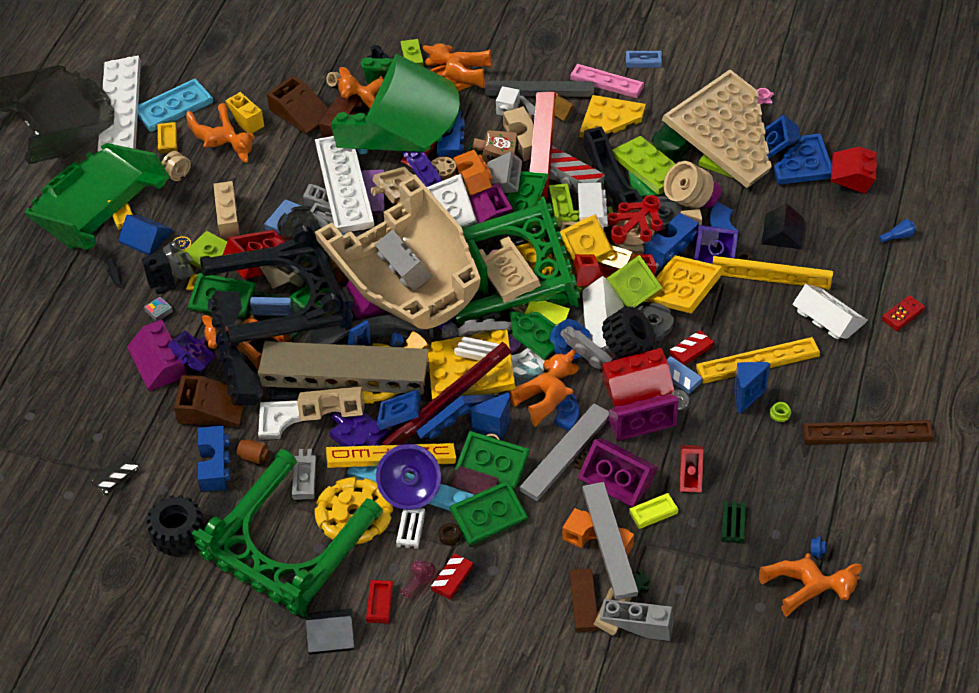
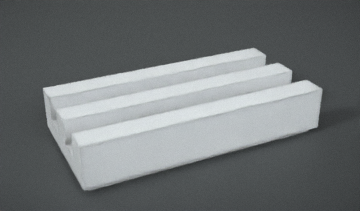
M463 336L462 342L458 344L459 348H455L454 352L456 356L480 361L499 344Z
M424 508L403 509L396 541L397 547L405 545V548H410V546H414V549L419 548L425 518ZM409 512L412 514L410 518L407 538L403 539L407 515ZM419 513L415 539L411 540L416 514Z

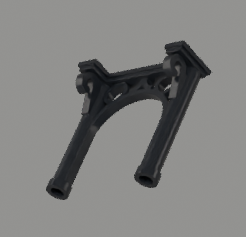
M317 219L310 223L309 228L307 226L295 228L291 234L293 239L279 244L277 247L215 257H200V266L204 277L261 266H279L295 272L305 281L309 288L310 298L308 303L302 310L293 315L226 326V338L230 347L237 346L242 342L337 325L350 330V322L353 321L352 307L354 306V297L352 294H349L347 287H342L341 290L340 282H336L335 271L329 265V257L327 254H324L323 247L316 239L315 231L322 228ZM306 261L311 263L312 267L305 268L299 265V263ZM318 272L320 277H317L314 274ZM325 288L326 293H325V292H319V291H320L321 289ZM317 301H320L321 307L318 306V305L315 304V303H316Z

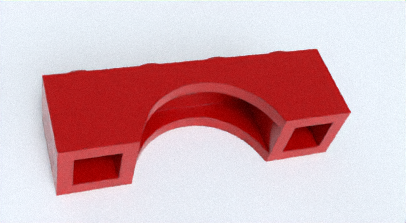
M575 254L572 274L575 276L576 286H589L602 276L605 278L609 277L618 269L602 266L597 262L595 254ZM635 254L633 259L640 255L655 276L657 265L652 254Z

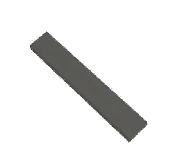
M486 80L485 88L486 96H498L502 86L520 90V96H536L538 92H555L560 94L561 97H592L594 95V82Z

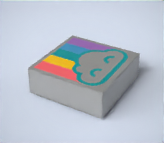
M158 297L144 307L145 312L155 321H159L173 312L172 307L161 297Z

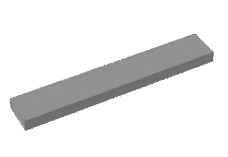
M594 403L520 486V491L538 501L607 423L609 411Z
M604 482L582 486L615 600L638 596L637 586Z

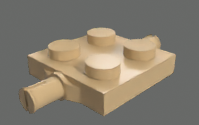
M405 167L375 174L373 182L377 187L371 188V194L373 196L381 193L385 194L393 204H396L400 200L399 183L410 178L413 174Z

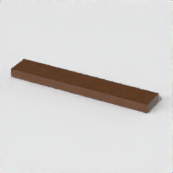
M930 420L803 423L802 426L805 445L933 441L934 438Z

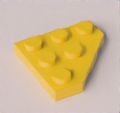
M592 95L579 137L584 138L585 130L602 126L605 134L610 132L614 134L626 129V125L640 123L646 110V104Z

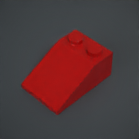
M275 230L229 237L223 255L277 247V245L286 241ZM260 267L237 270L244 279L260 277L264 274Z

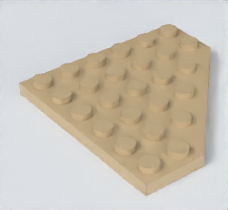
M732 70L722 74L664 114L662 121L746 188L767 174L772 167L771 161L766 156L769 154V150L764 137L766 134L764 123L761 121L762 112L757 99L759 96L758 91Z

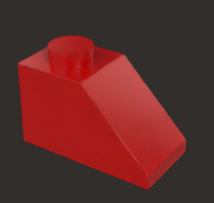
M681 445L680 492H702L703 446Z

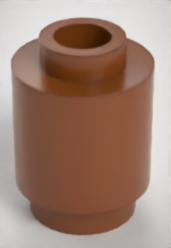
M250 439L241 440L237 448V455L243 460L262 465L268 461L270 449H268L267 444Z

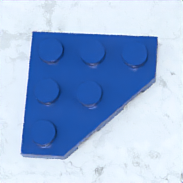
M821 134L801 136L798 143L789 149L781 162L774 166V174L778 185L831 179L832 164Z

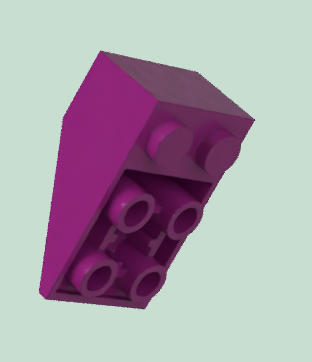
M499 183L469 196L477 220L476 224L513 213L512 207Z

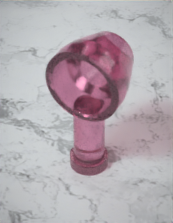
M422 560L412 562L410 572L414 578L400 591L404 597L409 599L420 583L426 584L432 579L435 573V566L432 563Z

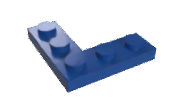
M495 395L460 396L416 432L420 438H436L441 434V430L444 427L453 425L458 416L470 414V407L493 399Z

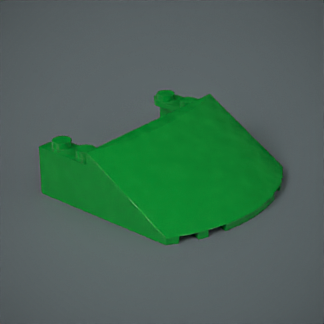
M395 54L393 59L362 58L361 68L364 69L367 84L379 79L380 76H383L384 79L367 116L364 113L347 115V113L341 112L336 115L331 123L337 148L426 152L431 149V144L435 141L439 143L442 140V135L445 132L449 133L454 126L460 111L459 93L453 81L398 54Z
M106 143L101 146V151L92 154V152L87 153V159L79 164L75 161L54 177L41 190L43 195L39 199L36 197L32 200L34 205L32 208H27L25 214L73 250L75 247L86 250L91 249L97 244L96 238L91 234L144 187L155 186L158 189L166 184L170 175L155 153Z

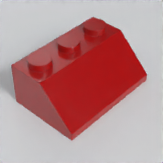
M662 348L602 363V378L614 407L632 404L636 401H643L656 396L675 394L669 365Z

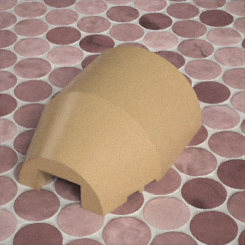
M413 175L399 183L400 203L384 211V222L358 237H355L351 231L342 235L332 222L315 231L318 243L365 300L417 328L429 329L447 322L464 309L476 294L481 278L474 259L469 252V246L465 241L462 227L416 175ZM392 229L433 276L415 292L410 286L406 289L399 280L401 275L399 273L395 275L389 269L388 265H390V262L388 260L383 262L377 255L379 250L375 244Z

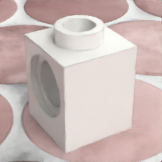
M502 86L496 99V114L503 115L505 111L518 108L520 104V90Z

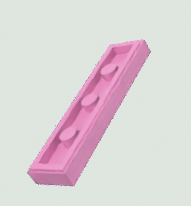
M580 64L576 65L570 75V80L594 82V87L636 99L644 88V82Z

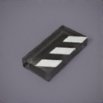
M124 454L91 481L97 489L107 496L135 474L139 468L138 465Z

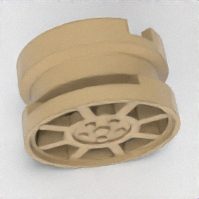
M178 151L168 153L162 161L163 166L166 165L165 169L170 178L174 181L181 180L180 177L182 176L185 177L191 166L190 160Z
M438 157L432 160L431 163L442 181L456 176V164L453 159Z

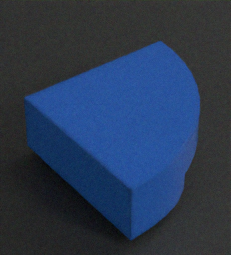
M394 332L391 336L390 346L401 348L404 343V337Z

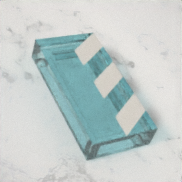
M536 358L513 368L515 386L526 383L543 374Z

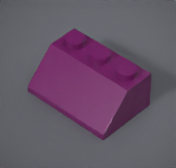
M162 319L143 326L127 346L148 391L179 380L182 375H187L184 364H181L183 360L179 362V357L174 355L172 349L168 347L172 342V338Z
M667 394L609 409L608 422L616 441L676 426L678 398Z
M604 438L594 439L578 479L589 485L604 482L608 495L634 507L650 487L658 466Z

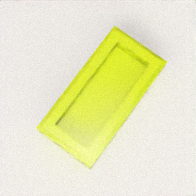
M666 493L630 508L629 514L638 528L641 529L678 514V508L670 495Z

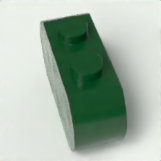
M665 122L662 128L655 132L652 137L653 146L674 163L679 162L693 146Z

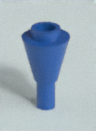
M904 219L891 229L890 232L880 235V242L913 237L916 231L915 225L912 221Z

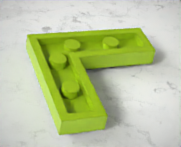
M568 183L549 185L553 213L558 225L557 231H560L561 221L579 222V210H573ZM607 207L608 216V214L613 213L612 207Z

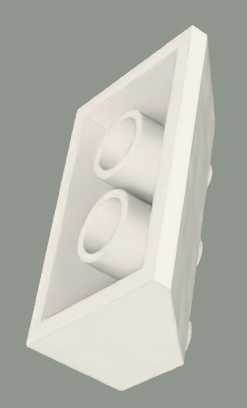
M805 284L793 303L798 308V313L805 317L810 316L813 318L812 322L820 328H827L829 330L828 334L836 339L849 338L867 322L866 318L820 287Z

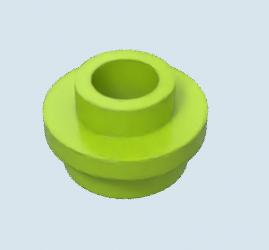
M777 402L771 407L770 416L777 422H785L791 417V409L786 403Z

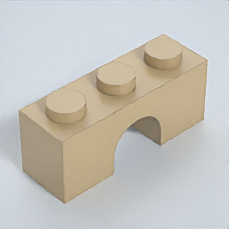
M524 106L503 112V126L507 132L517 133V151L523 162L531 160L534 129L531 114L527 113Z
M233 182L215 183L214 194L220 238L228 240L229 237L240 235Z
M362 386L300 392L297 401L300 421L318 420L329 412H341L342 417L363 415L365 407Z

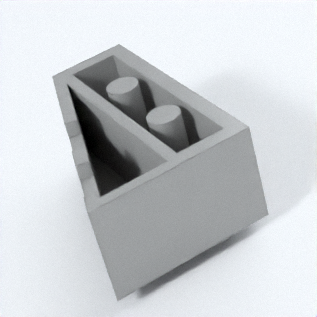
M393 229L375 244L379 250L377 255L383 262L386 260L390 262V265H388L389 269L395 275L397 273L401 275L399 280L406 289L410 286L415 292L433 277Z

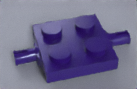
M186 330L168 345L172 349L173 354L179 357V362L183 360L181 364L188 362L192 369L199 372L204 370L217 356L206 347L208 342L204 340L205 337L198 340Z
M338 412L332 415V420L339 425L330 431V437L343 447L381 446V443L390 436L388 429L380 430L377 426V421L365 412H363V415L347 418L342 417Z

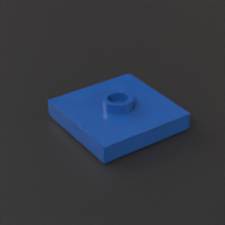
M414 390L381 402L377 420L378 428L382 430L419 417L421 402L419 390Z

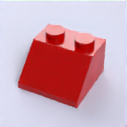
M860 146L834 152L832 155L831 182L866 194L876 180L877 152Z

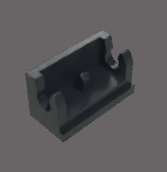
M162 250L142 258L149 287L154 288L162 285L161 288L156 289V294L176 289L170 262Z

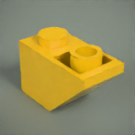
M241 92L225 100L238 125L244 131L254 133L264 127L262 110Z

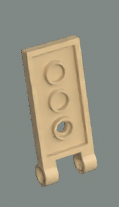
M509 236L500 240L501 249L487 256L483 249L479 250L487 265L488 279L504 303L541 286L539 279Z

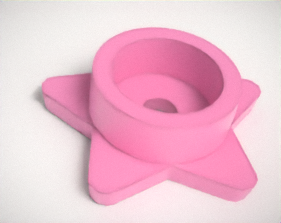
M759 88L757 90L759 95L757 98L758 104L765 103L771 105V97L774 93L766 88Z

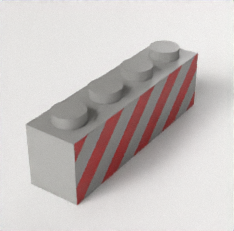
M552 146L550 179L560 184L568 183L569 189L578 193V183H601V189L604 188L605 174Z

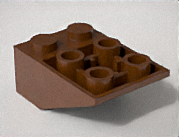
M294 75L267 93L269 110L305 134H309L320 126L319 123L328 111V107L309 86Z
M182 375L174 406L178 424L240 427L244 405H232L231 397L228 395V385L203 376Z

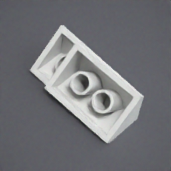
M602 276L582 290L585 328L590 332V340L615 359L617 357L610 351L603 338L602 326L606 318L624 307V303L608 280Z

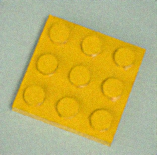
M674 255L656 277L662 289L644 302L657 303L667 308L692 314L724 273L723 268L719 265Z

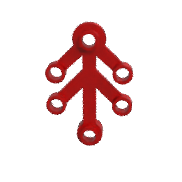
M648 195L639 203H620L618 205L619 214H608L607 223L612 226L617 225L619 221L629 220L623 227L615 226L612 228L611 239L615 244H622L626 240L627 234L638 223L641 229L640 239L644 242L650 241L652 239V231L649 229L645 217L648 213H650L652 218L651 229L654 231L662 230L663 221L658 214L661 208L659 198L654 195ZM630 210H640L639 212H630Z

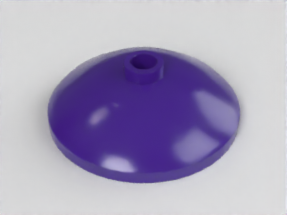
M402 444L390 449L381 458L376 471V483L383 498L391 505L406 510L417 509L428 504L436 496L441 485V469L434 455L424 447L415 444ZM409 471L414 473L413 479L407 477Z

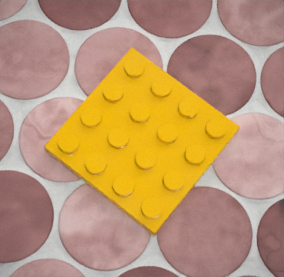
M507 329L464 336L497 344L504 342L510 349ZM463 336L431 342L432 344L428 349L432 400L479 362V360L455 355L454 349L459 348L458 344L462 342ZM511 354L460 396L485 395L516 389Z

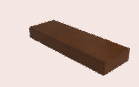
M592 568L570 570L575 632L598 631V627L594 625L597 610Z

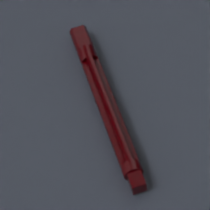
M501 342L421 409L419 417L408 420L385 439L382 444L402 445L417 433V430L443 411L511 354L512 351L504 342Z

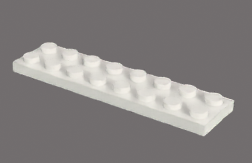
M139 55L104 63L98 152L102 150L101 146L106 143L136 149L141 67Z
M334 136L315 139L331 214L336 228L341 233H348L350 231L366 230L375 227L356 150L337 148Z

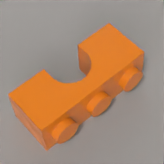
M475 150L453 157L458 173L462 175L470 195L492 187L490 180L493 178L481 154L477 155Z
M574 508L562 527V540L582 548L588 540L597 539L590 514L587 511ZM618 527L628 556L634 545V534L625 528Z

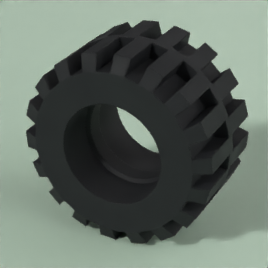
M624 306L603 321V338L610 351L618 359L653 350L656 344L653 326L639 309H634L633 306Z
M172 495L168 499H160V503H155L153 509H150L148 512L149 516L146 517L152 544L154 547H157L158 551L164 550V554L167 555L170 553L178 555L180 552L186 554L188 553L187 550H194L196 548V541L192 532L194 530L198 531L199 528L203 531L205 530L200 507H198L195 501L192 502L191 498L186 497L184 499L183 495H178V497ZM184 522L180 527L167 528L173 523Z

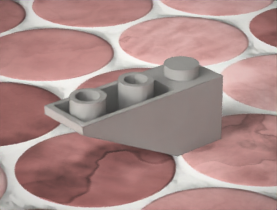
M604 599L600 615L601 621L642 637L670 641L674 619L672 607Z

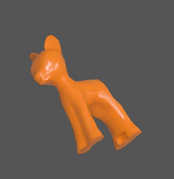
M438 43L433 46H423V50L430 56L425 60L427 66L433 67L447 63L445 71L441 76L461 81L464 84L485 88L484 69L468 70L465 67L480 66L492 68L491 49L483 52L452 53L453 47L450 45Z
M340 67L341 78L336 80L338 81L341 97L347 99L349 96L357 94L371 108L384 80L383 76H380L379 79L374 80L367 86H362L347 68Z
M225 103L218 105L219 118L223 126L211 128L199 125L191 111L186 113L188 128L194 133L196 138L205 142L204 148H214L230 142L241 161L244 163L248 162V154L252 150V141L255 136L250 132L235 133L229 121Z
M203 315L202 321L206 326L204 334L208 347L216 349L219 345L216 343V331L212 326V317ZM250 315L241 324L257 322L258 320L254 319L253 315ZM290 334L271 337L278 342H291ZM250 341L239 343L237 345L238 350L259 371L262 354L249 344Z
M574 349L566 355L561 353L555 354L549 360H545L543 368L549 372L540 374L536 378L516 386V389L508 391L510 402L514 407L542 392L546 394L543 401L528 407L531 421L535 427L551 414L567 395L573 394V390L567 388L559 379L577 373L579 366L572 363L575 356Z
M807 553L805 558L800 560H784L760 567L759 581L761 584H765L783 575L802 580L805 587L783 599L781 609L783 614L788 617L801 604L828 589L834 590L840 600H848L850 594L856 588L857 580L860 579L857 575L862 570V565L852 564L831 576H824L815 562L810 559V554Z

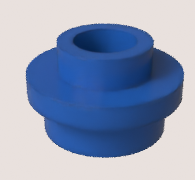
M818 536L817 539L812 538L811 555L822 559L823 554L827 553V543L823 541L822 536Z

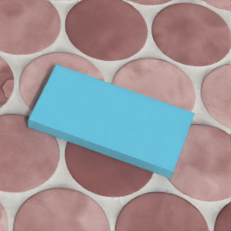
M192 79L139 104L138 118L150 132L158 129L157 124L172 123L186 116V113L189 111L193 113L214 103V100L196 79Z

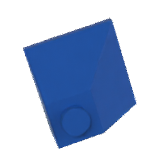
M782 115L765 127L766 134L764 137L769 150V154L766 156L769 159L800 139L798 125L785 115Z

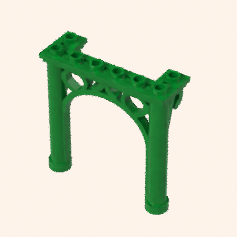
M540 197L541 200L537 201L538 205L462 228L466 243L473 239L475 242L503 234L516 235L527 240L536 251V265L533 272L541 281V286L505 303L499 294L470 302L455 315L459 326L464 325L465 321L481 318L491 314L493 311L495 313L532 301L548 300L550 303L565 306L569 300L571 306L579 307L577 298L581 297L576 286L574 274H569V271H572L569 259H564L567 256L564 245L560 246V243L563 242L560 231H555L558 225L554 215L550 216L554 213L551 204H546L544 197ZM533 230L538 231L536 234H531L530 232ZM548 234L550 242L540 241ZM554 252L556 261L546 258L550 253ZM546 267H553L555 269L551 275H543L541 273Z
M280 449L275 455V460L229 515L223 520L217 516L213 517L206 525L205 531L199 528L198 531L194 530L192 535L196 541L195 545L200 550L199 554L203 559L208 562L214 561L222 571H230L240 582H248L256 592L260 594L264 592L274 603H282L292 614H300L305 618L308 603L372 522L381 516L383 509L375 501L366 498L324 552L310 561L299 564H285L267 558L252 543L250 525L259 508L297 464L296 458L291 453ZM243 526V535H235ZM236 543L247 545L246 551L241 555L234 554L230 549ZM252 558L254 567L251 568L243 562ZM273 573L274 581L270 580L263 574ZM289 573L296 574L292 585L288 582L285 584L280 582L283 575Z

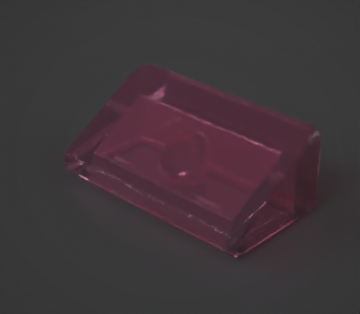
M459 466L452 487L476 495L498 485L499 479Z

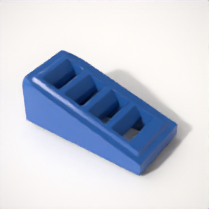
M367 320L350 329L347 345L372 346L370 326Z

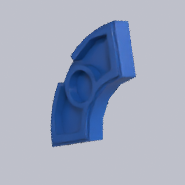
M717 201L710 213V226L737 230L730 222L733 210Z
M574 393L567 395L556 406L558 414L554 419V424L568 432L579 419V406Z

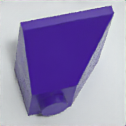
M699 225L694 260L712 264L713 256L735 259L739 231Z

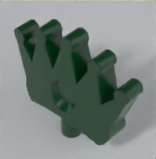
M638 569V574L632 572L638 596H640L642 590L648 592L649 588L646 586L650 583V578L641 569Z

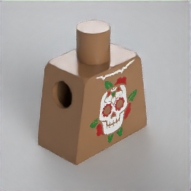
M489 130L486 133L485 140L474 138L472 149L483 151L482 158L487 164L489 161L508 152L514 153L517 133Z

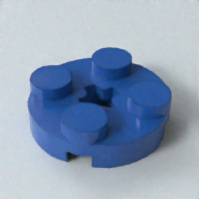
M571 319L558 323L553 327L550 334L551 343L553 342L555 347L553 350L556 354L561 353L565 355L573 350L560 334L568 326L576 331L579 330L590 339L589 330L584 328L579 322ZM575 352L573 360L579 359L582 356Z

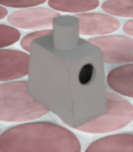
M508 152L486 164L493 178L490 180L491 185L499 183L504 193L518 192L522 160L514 153Z

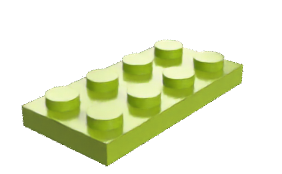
M642 136L612 150L615 160L658 195L665 192V177L675 163Z

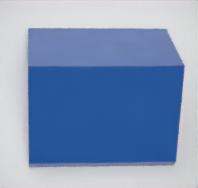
M126 215L118 241L146 255H151L173 230L141 215Z
M737 363L734 393L736 408L739 414L767 390L770 363Z
M509 393L470 407V426L472 432L485 436L495 434L500 440H503L510 424Z

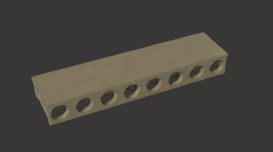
M265 341L258 375L260 376L261 386L330 390L362 386L363 391L409 393L419 390L420 394H424L428 349ZM265 376H272L276 380L268 381L265 379ZM285 377H293L296 381L289 382ZM313 378L317 380V382L309 383L305 379ZM326 379H334L337 383L330 384ZM355 380L358 382V384L351 385L348 384L346 381ZM376 381L379 384L377 386H371L367 382ZM388 382H396L399 386L392 387L388 385ZM417 383L420 385V387L413 388L410 387L408 384Z

